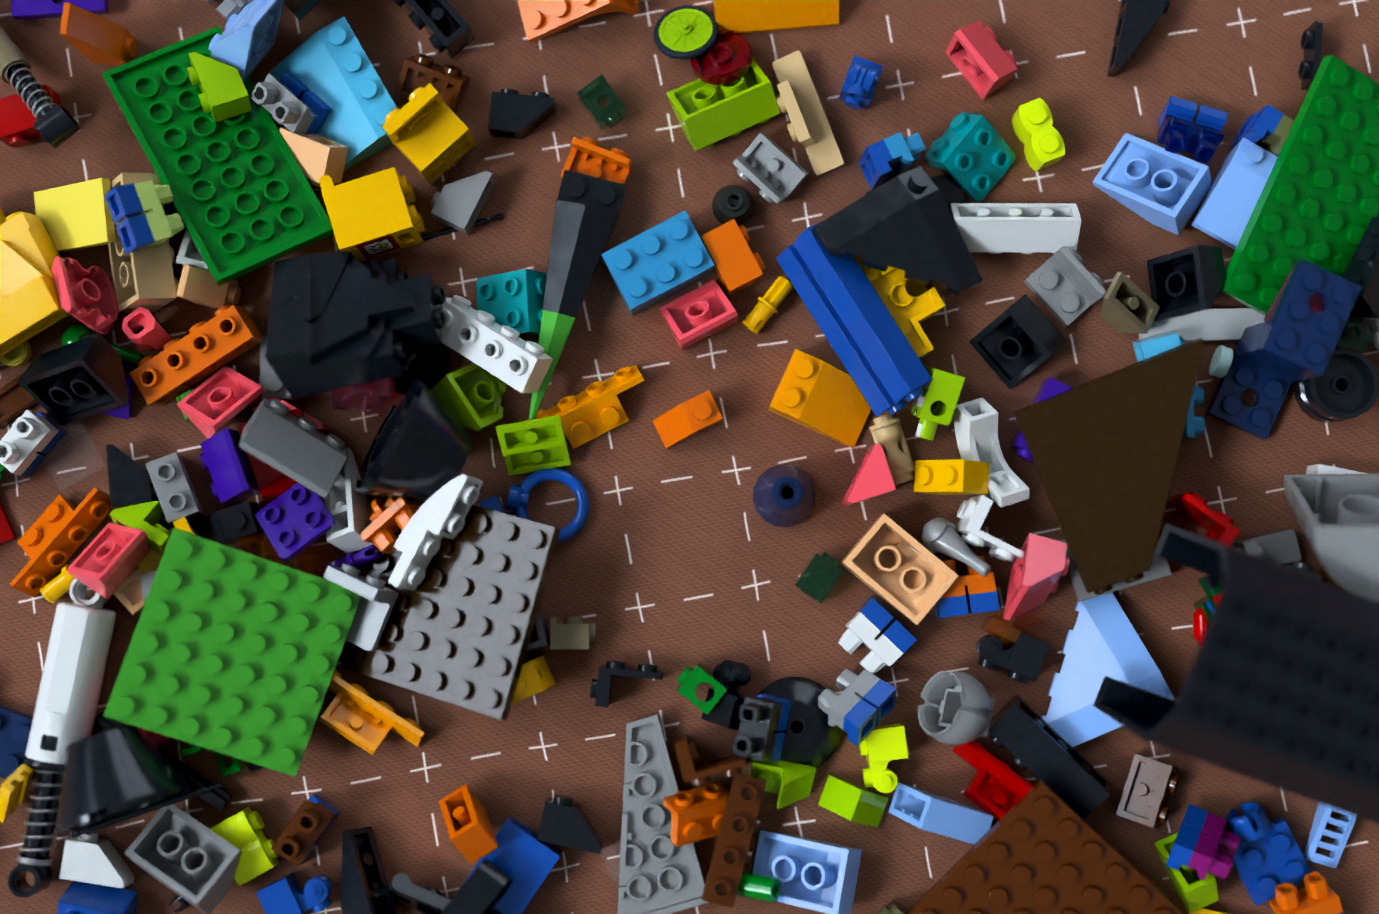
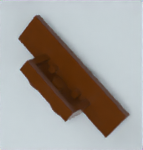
M741 773L734 775L701 900L733 908L743 868H748L753 851L752 848H749L752 835L757 836L760 827L761 817L757 815L766 780Z

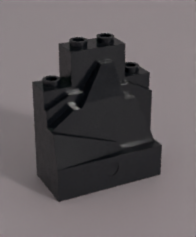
M351 251L306 254L276 261L274 264L265 358L292 399L404 375V361L408 359L407 349L442 342V328L446 326L445 316L442 311V304L446 303L444 289L442 285H437L431 273L409 278L406 270H401L396 259L378 263L375 259L360 262L352 255Z

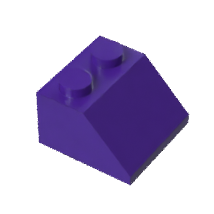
M230 428L219 431L200 444L203 453H200L202 465L206 471L210 470L213 482L210 484L212 493L217 501L220 500L221 504L232 505L261 494L246 451L239 447L241 440L240 432Z

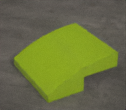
M560 415L496 426L502 456L505 458L509 476L571 465Z

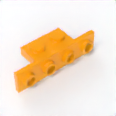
M636 365L623 367L617 370L614 376L604 381H595L588 385L584 391L576 395L563 397L558 401L557 405L547 410H538L535 419L560 415L565 435L574 449L628 422L629 419L617 394L645 380Z
M334 670L328 689L337 695L321 715L320 721L371 755L375 754L391 730L417 747L420 745L424 732L421 731V727L417 722L410 718H405L404 720L394 713V709L388 703L381 700L377 702L367 696L368 692L363 687L355 683L350 685L341 679L338 671Z

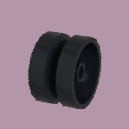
M1350 349L1334 350L1323 376L1294 382L1295 399L1300 409L1311 419L1323 423L1352 419L1367 412L1376 402L1379 393V375L1373 363L1363 354Z

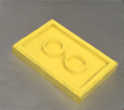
M98 178L34 192L36 215L42 221L58 253L116 242L114 221L104 197L111 190L110 179Z

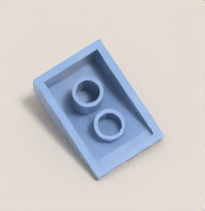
M253 0L238 15L232 14L227 21L225 31L221 35L217 33L211 40L208 50L211 51L210 58L237 68L244 83L275 44L284 0Z
M1128 133L1124 134L1092 182L1095 187L1149 223L1178 236L1212 186L1209 166Z
M1243 137L1226 156L1192 226L1235 250L1278 156Z
M760 830L752 874L779 879L780 894L777 899L778 902L827 914H852L862 849Z

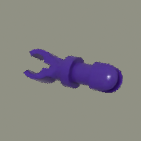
M370 545L361 549L360 552L352 551L346 555V558L330 562L325 567L327 568L329 565L341 568L344 563L360 569L364 563L378 560L381 557V553L374 554V551L378 548L375 545Z

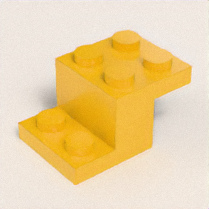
M431 83L426 87L421 86L414 90L409 96V102L401 109L396 108L392 110L384 120L386 123L382 125L392 143L415 166L430 186L476 145L469 128L444 103L439 92Z

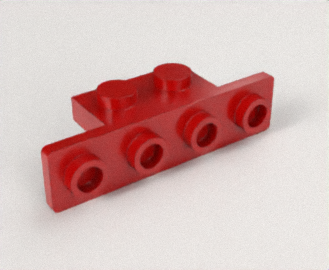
M976 740L964 745H955L953 749L954 753L977 769L963 795L983 811L994 816L993 818L996 821H999L1035 786L1029 780L1023 779L1013 772L1006 762L992 756Z

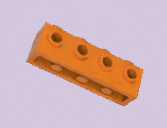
M225 305L219 308L214 313L215 317L208 322L202 321L193 325L189 329L190 333L182 339L176 338L167 342L163 346L164 350L156 356L150 355L137 363L138 367L129 374L147 404L163 406L263 341V336L247 310L237 305Z

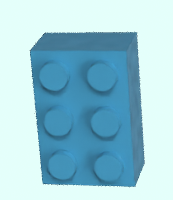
M686 211L601 254L603 262L631 315L648 308L715 271V265Z

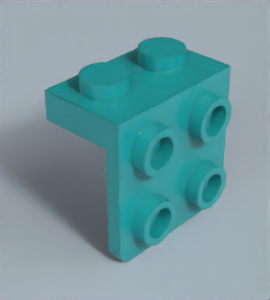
M962 112L952 119L950 127L946 132L932 143L930 151L923 159L930 167L947 170L973 201L980 202L1015 162L1016 155L983 115Z
M523 269L480 277L476 282L477 309L495 317L494 322L501 326H509L520 334L539 336L547 273Z

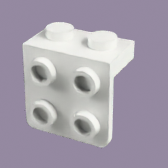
M979 495L970 497L969 501L964 500L956 515V517L960 518L956 526V532L961 534V538L965 543L976 548L978 546H986L990 548L988 554L1005 562L1006 560L1012 562L1013 559H1023L1024 551L980 530L993 500Z

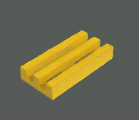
M25 763L21 764L1 784L0 822L2 823L8 819L9 813L13 814L17 810L18 804L22 805L26 801L34 769Z

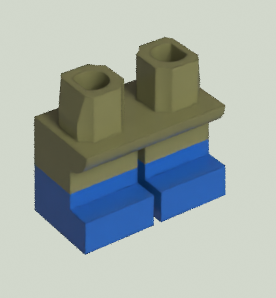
M1267 104L1245 120L1231 146L1235 147L1244 137L1272 154L1279 156L1294 120Z

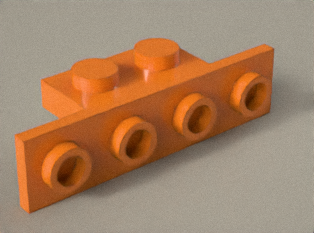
M94 487L76 508L68 498L59 494L17 541L31 560L10 582L11 587L35 598L40 593V589L55 576L111 512L110 495Z

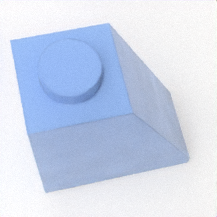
M901 782L897 783L888 811L922 830L974 845L991 829L994 817L975 807Z

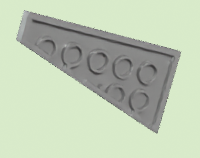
M658 714L633 720L626 724L617 914H671L709 903L701 900L705 882L694 842L680 847H676L671 842L672 813L663 805L664 797L679 792Z

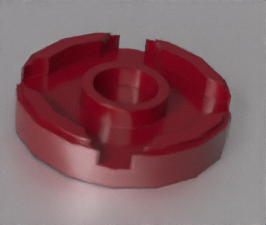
M721 30L713 47L705 54L690 59V63L696 77L704 83L713 85L728 84L739 79L748 71L752 63V50L748 40L743 35L740 37L735 35L734 31Z

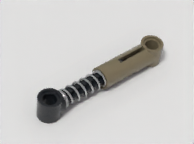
M0 25V77L5 83L10 84L15 89L17 95L21 97L23 103L26 104L27 108L32 111L33 116L36 118V122L33 125L37 131L56 149L77 133L81 127L61 104L53 103L52 97L47 96V91L42 89L41 83L36 82V76L31 74L30 63Z

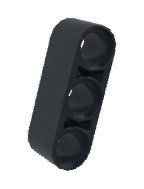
M485 859L474 870L440 914H489L509 889L513 878L491 861Z

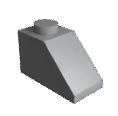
M484 171L444 185L441 193L436 192L430 204L431 214L434 219L469 236L496 182L493 174L489 171Z

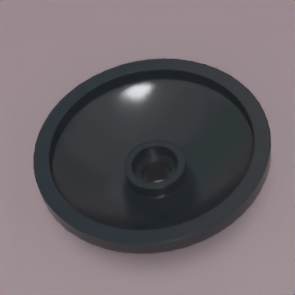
M804 677L781 678L767 685L758 694L766 693L792 701L786 730H779L785 732L780 760L817 768L824 764L836 751L843 729L837 725L834 727L828 725V714L818 707V697L826 688L811 679ZM793 721H800L802 723V729L799 732L791 731L790 726Z

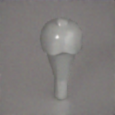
M937 517L924 525L921 540L929 551L934 554L939 552L970 566L981 576H987L990 573L991 566L970 550L956 532V525L943 517Z

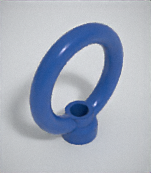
M559 468L541 469L526 477L520 486L511 484L506 509L514 510L516 517L531 520L527 513V502L532 489L536 485L549 480L566 484L575 494L577 511L573 520L560 530L557 543L563 542L575 536L586 523L590 509L588 493L582 482L572 473Z

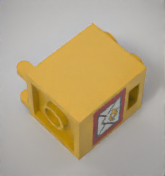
M395 167L339 185H334L333 179L329 175H323L320 178L319 183L322 189V196L338 248L341 252L351 251L352 255L361 262L424 242L421 232L426 231L421 214L417 212L415 205H412V203L417 202L413 187L408 183L405 175L400 176Z

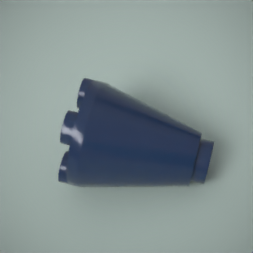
M778 465L767 469L759 476L753 488V502L757 513L764 521L775 527H791L800 524L810 515L815 505L816 492L812 480L803 470L793 465ZM788 486L793 489L794 496L791 499H785L781 493L784 487Z

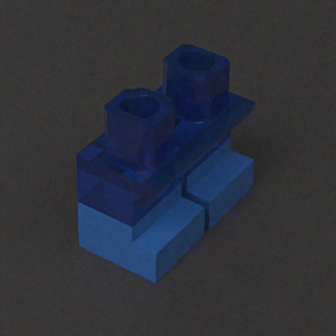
M1170 95L1158 119L1157 143L1164 144L1165 151L1175 154L1182 152V150L1193 153L1196 160L1207 163L1212 159L1224 137L1222 128L1227 120L1228 113L1204 105H1200L1197 110V103Z

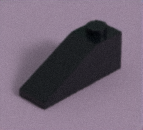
M1121 0L1107 76L1114 77L1162 15H1166L1171 0Z
M371 826L348 829L343 832L341 908L343 914H397Z

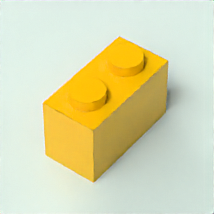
M966 459L915 460L914 492L935 495H988V462Z

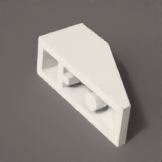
M347 448V458L328 495L324 498V504L335 520V526L326 532L327 541L347 554L352 551H359L370 545H375L374 543L363 541L360 533L372 523L369 519L372 511L367 495L355 490L357 480H362L350 448Z

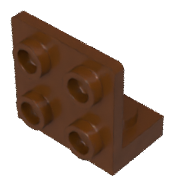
M686 735L674 738V746L684 783L691 781L693 786L711 781L710 775L723 772L724 777L732 776L743 772L742 766L748 765L746 757L737 754L694 765L700 763L695 742H688Z

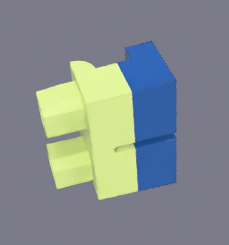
M150 180L116 186L104 196L114 223L121 222L116 226L126 254L139 251L148 246L160 245L184 229V224L178 213L165 216L162 205L170 204L173 201V195L168 184L154 185L153 181Z

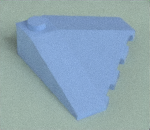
M1113 593L1081 602L1077 601L1075 611L1079 612L1074 629H1068L1061 651V653L1065 654L1060 673L1055 672L1048 692V696L1052 698L1046 716L1041 715V718L1071 747L1123 726L1093 706L1105 675L1175 700L1160 670Z

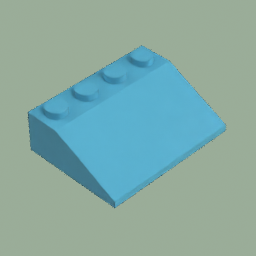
M344 16L315 32L270 71V74L278 81H280L283 73H292L310 89L309 92L316 94L331 108L317 135L349 147L344 171L393 144L382 128V125L386 123L384 121L386 116L396 109L397 106Z

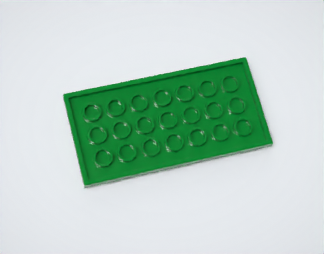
M216 26L105 71L102 75L161 184L169 185L173 195L172 204L175 210L181 216L186 230L217 286H220L329 237L334 232L326 212L269 112L262 105H258L251 99L254 86L249 77L245 80L244 86L249 95L252 111L216 123L210 111L204 112L198 94L202 93L199 85H192L186 68L191 66L189 53L197 52L210 58L211 51L208 50L211 40L217 33L220 35L223 33L220 26Z
M1333 55L1323 57L1225 271L1226 280L1220 289V292L1272 319L1297 261L1303 259L1343 277L1372 217H1378L1379 84ZM1318 295L1311 296L1309 300L1311 309L1315 312H1320L1323 309V300Z

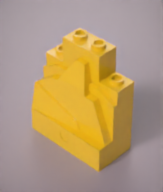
M1 208L0 357L69 315L68 312L61 308L52 272L55 257H60L39 216L19 211L5 217Z

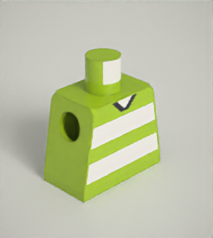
M923 365L932 380L922 387L924 393L914 399L911 414L920 418L915 436L933 441L938 423L949 426L965 377ZM936 401V408L931 411V405Z

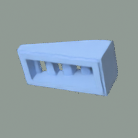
M1318 802L1304 858L1336 869L1357 816ZM1331 812L1340 813V820L1330 817ZM1327 823L1338 826L1336 832L1325 829ZM1322 835L1334 838L1333 844L1320 841ZM1317 847L1330 850V856L1315 853Z

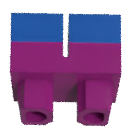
M1189 804L1166 866L1179 870L1182 864L1197 870L1198 877L1203 881L1208 872L1226 879L1234 860L1231 857H1234L1241 837L1224 830L1227 820Z

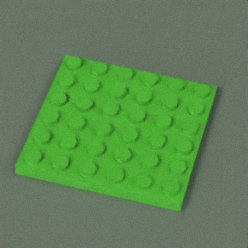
M174 527L103 716L296 777L361 595L323 577Z

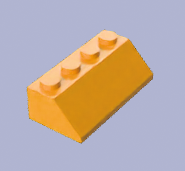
M713 0L714 16L718 23L719 31L730 30L734 31V34L839 25V0Z

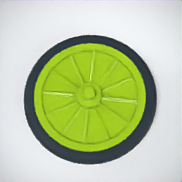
M691 5L680 6L669 10L658 20L654 28V41L658 49L671 58L680 60L693 59L705 54L713 47L718 38L719 27L715 17L706 9Z

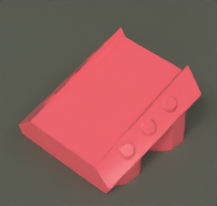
M55 257L52 272L61 308L94 332L107 335L112 324L117 320L119 313L113 284L109 281L107 274L102 268L94 265L84 269L75 259Z

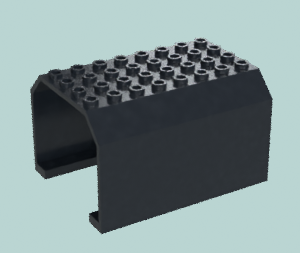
M1166 523L1154 554L1223 580V589L1177 701L1105 675L1093 706L1147 742L1379 824V604Z

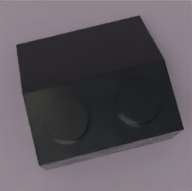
M1195 245L1147 260L1151 299L1160 307L1154 322H1161L1210 309L1226 280L1222 247Z
M1026 294L969 341L1009 389L1051 357L1067 342Z

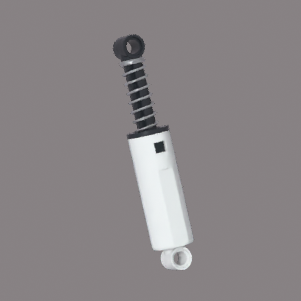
M76 578L72 581L69 589L73 603L61 602L56 607L24 757V763L39 767L40 769L34 770L36 773H39L37 782L31 783L36 788L34 795L29 796V798L33 799L32 807L26 809L30 812L29 821L23 822L28 825L26 834L20 835L25 838L23 847L18 848L22 853L16 855L18 865L10 872L8 877L10 891L20 898H27L45 890L52 881V870L49 865L53 863V857L50 854V850L56 847L52 839L58 835L55 825L66 747L92 735L116 620L115 611L103 608V605L108 602L110 597L105 599L98 593H95L94 597L90 599L86 594L87 586ZM27 871L34 875V886L30 885L26 880Z

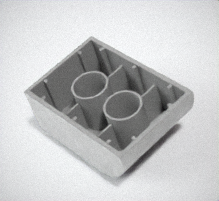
M1379 474L1284 475V491L1290 509L1327 574L1350 593L1368 600L1379 601Z

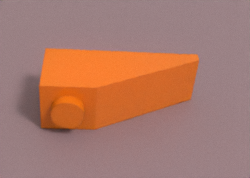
M64 2L60 35L94 64L120 66L130 62L135 57L137 52L136 40L124 27L72 3Z

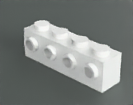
M950 203V213L970 253L989 252L991 254H1000L1002 252H1020L1022 254H1032L1034 252H1051L1055 254L1063 246H1066L1068 250L1070 248L1075 251L1077 250L1082 220L1076 203Z
M454 295L453 298H446V303L442 304V311L446 322L445 328H442V343L520 393L538 392L553 361L552 357L544 353L545 349L535 342H526L519 337L520 333L509 326L497 324L494 322L495 317L490 313L470 307L471 302L466 298Z

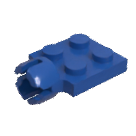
M1247 802L1239 805L1244 814L1243 816L1239 817L1235 808H1233L1227 814L1226 820L1232 834L1241 837L1235 855L1231 857L1234 859L1232 864L1251 901L1256 906H1259L1275 897V886L1285 882L1292 883L1295 886L1304 881L1303 878L1306 874L1311 873V870L1286 821L1281 817L1270 821L1261 805L1256 802Z

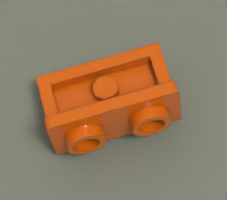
M583 136L581 140L573 137L571 141L572 148L560 175L561 179H563L564 171L568 170L626 185L633 167L632 160L628 158L629 155L626 152L616 148H611L610 151L599 147L597 141Z
M708 783L699 788L680 791L674 795L664 797L663 805L672 813L671 842L676 847H680L718 835L729 792L719 783Z

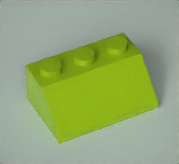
M753 58L748 71L733 82L713 85L697 79L666 93L682 130L695 151L701 148H708L715 142L728 136L738 135L744 129L758 123H765L771 117L780 114L772 84Z

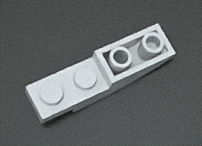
M462 474L436 491L419 508L393 546L403 553L388 582L398 588L415 591L417 585L425 577V570L431 558L438 552L442 537L454 539L456 534L463 528L465 517L471 505L479 497L483 481Z

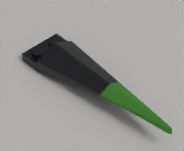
M568 170L564 171L558 198L556 199L538 342L545 349L544 353L552 357L553 361L538 392H532L530 420L535 419L576 316L601 260V254L604 253L619 218L626 191V185Z

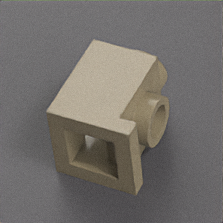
M550 617V650L590 649L591 642H596V623H583V617H564V623H559V617Z

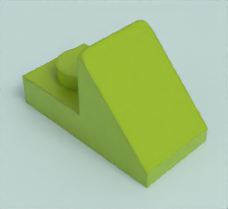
M159 501L116 508L110 512L109 515L114 524L143 530L147 534L149 548L163 556L171 533L158 524L165 516Z
M752 759L749 776L766 780L764 791L778 794L777 809H781L810 796L816 767L784 760L759 762Z

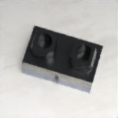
M766 693L758 694V697L745 696L744 705L741 706L739 713L741 721L738 735L734 738L732 747L734 754L759 762L780 761L785 732L779 730H786L792 701Z

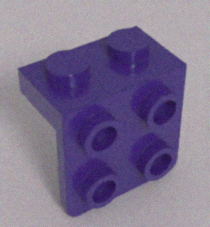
M299 482L254 514L277 554L285 561L293 558L335 526V520L324 504V497Z

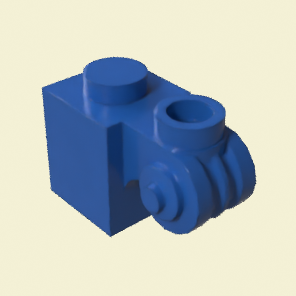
M854 56L839 99L843 100L844 104L850 108L857 110L861 108L868 109L884 66Z
M292 872L256 892L266 914H302L309 909H312L315 914L332 905L329 899L332 892V883L325 875L314 876L306 883L304 890H301Z

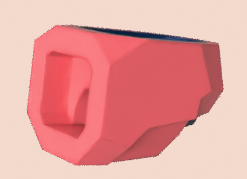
M138 307L123 320L122 330L140 350L163 351V346L173 340V337L147 308Z

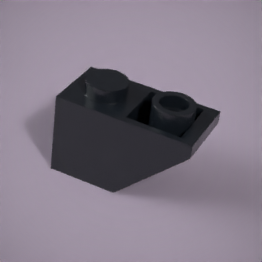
M501 89L500 92L492 91L488 121L490 135L492 137L512 139L525 138L556 113L555 99L544 92H532L531 95H522L513 89Z

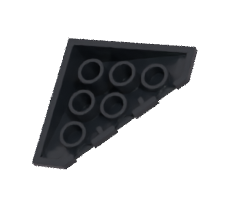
M921 166L894 177L817 224L812 229L827 251L833 256L843 258L845 252L862 257V265L885 272L888 266L906 271L904 278L928 285L930 280H935L947 284L946 291L959 295L981 284L983 281L940 190Z

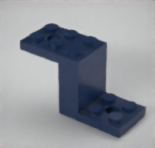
M1303 259L1297 261L1272 319L1245 328L1241 339L1238 340L1233 351L1231 366L1227 374L1221 378L1206 414L1259 439H1267L1291 383L1323 376L1361 290V286ZM1312 295H1318L1323 300V309L1320 312L1313 311L1309 305ZM1246 389L1253 391L1256 397L1255 403L1251 407L1246 406L1242 401V393Z

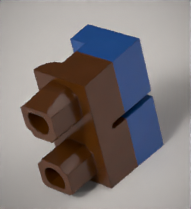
M313 794L309 800L306 799L271 849L299 867L309 858L322 839L321 837L325 835L340 811L318 795Z

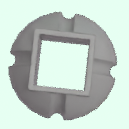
M941 671L930 678L920 695L925 703L918 706V719L923 731L939 742L952 745H964L976 740L979 736H987L995 698L989 696L984 685L975 677L965 672Z

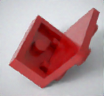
M1193 492L1190 494L1183 493L1171 496L1167 501L1175 509L1207 531L1204 536L1205 538L1234 548L1231 543L1240 530L1233 526L1234 521L1229 516L1220 511L1215 513L1206 507L1207 501Z

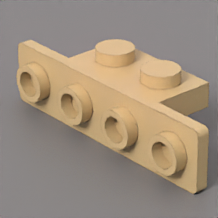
M795 51L773 61L772 66L779 81L777 87L780 93L776 96V100L781 112H787L791 123L787 124V128L794 142L799 141L805 147L817 176L844 166V159L802 53Z

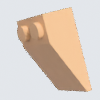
M885 513L876 519L840 562L865 585L916 625L920 623L959 576Z

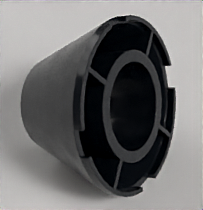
M416 376L402 390V393L405 394L404 399L398 405L393 404L368 450L360 469L366 473L363 481L357 480L355 490L361 494L429 499L436 491L457 478L464 467L472 446L471 436L426 382Z
M129 725L90 736L66 747L55 825L56 832L60 834L64 830L69 832L187 793L191 791L190 784L143 728Z

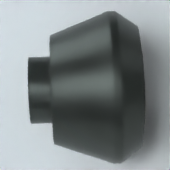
M728 185L721 188L715 194L712 201V211L715 218L721 224L735 219L737 225L740 226L747 223L752 217L754 200L750 192L744 187Z

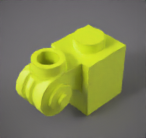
M900 723L876 726L860 743L861 756L866 755L868 768L862 769L865 788L872 787L881 793H889L896 788L898 783L897 776L892 770L887 768V764L891 760L908 758L904 726Z

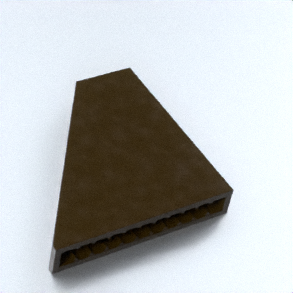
M1203 339L1192 340L1013 412L1087 593L1094 591L1095 595H1099L1112 590V584L1125 580V583L1137 581L1144 577L1143 572L1149 571L1151 568L1205 346Z

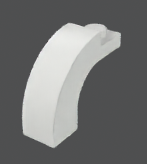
M983 397L958 404L954 410V426L961 459L989 463L988 495L983 496L989 499L992 498L1000 507L1029 499L1030 488L1011 470L1002 454L998 439L999 413Z

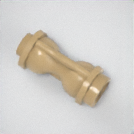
M890 414L873 419L875 425L870 426L869 429L874 443L884 446L887 451L886 460L894 485L914 480L915 466L900 424V419H893ZM898 441H900L902 451L899 449Z

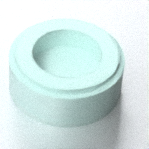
M1223 345L1217 347L1210 362L1209 375L1222 378L1227 374L1233 360L1234 353L1232 348Z

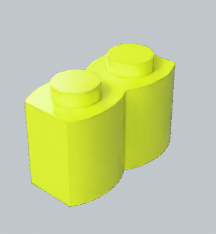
M1041 98L1020 105L1012 116L1013 130L1018 139L1024 143L1025 158L1030 167L1036 172L1056 165L1065 155V145L1062 136L1052 126L1051 111Z
M249 807L210 828V830L241 850L242 854L234 876L239 886L279 863L277 857L280 854L271 849L275 842L265 837L262 831L264 822L257 811L252 812Z

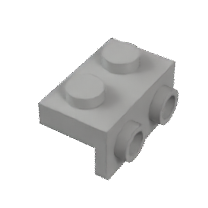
M760 132L745 152L732 162L738 168L736 172L743 180L749 183L752 181L761 189L759 193L766 201L772 204L775 202L778 205L785 202L809 174L764 132Z

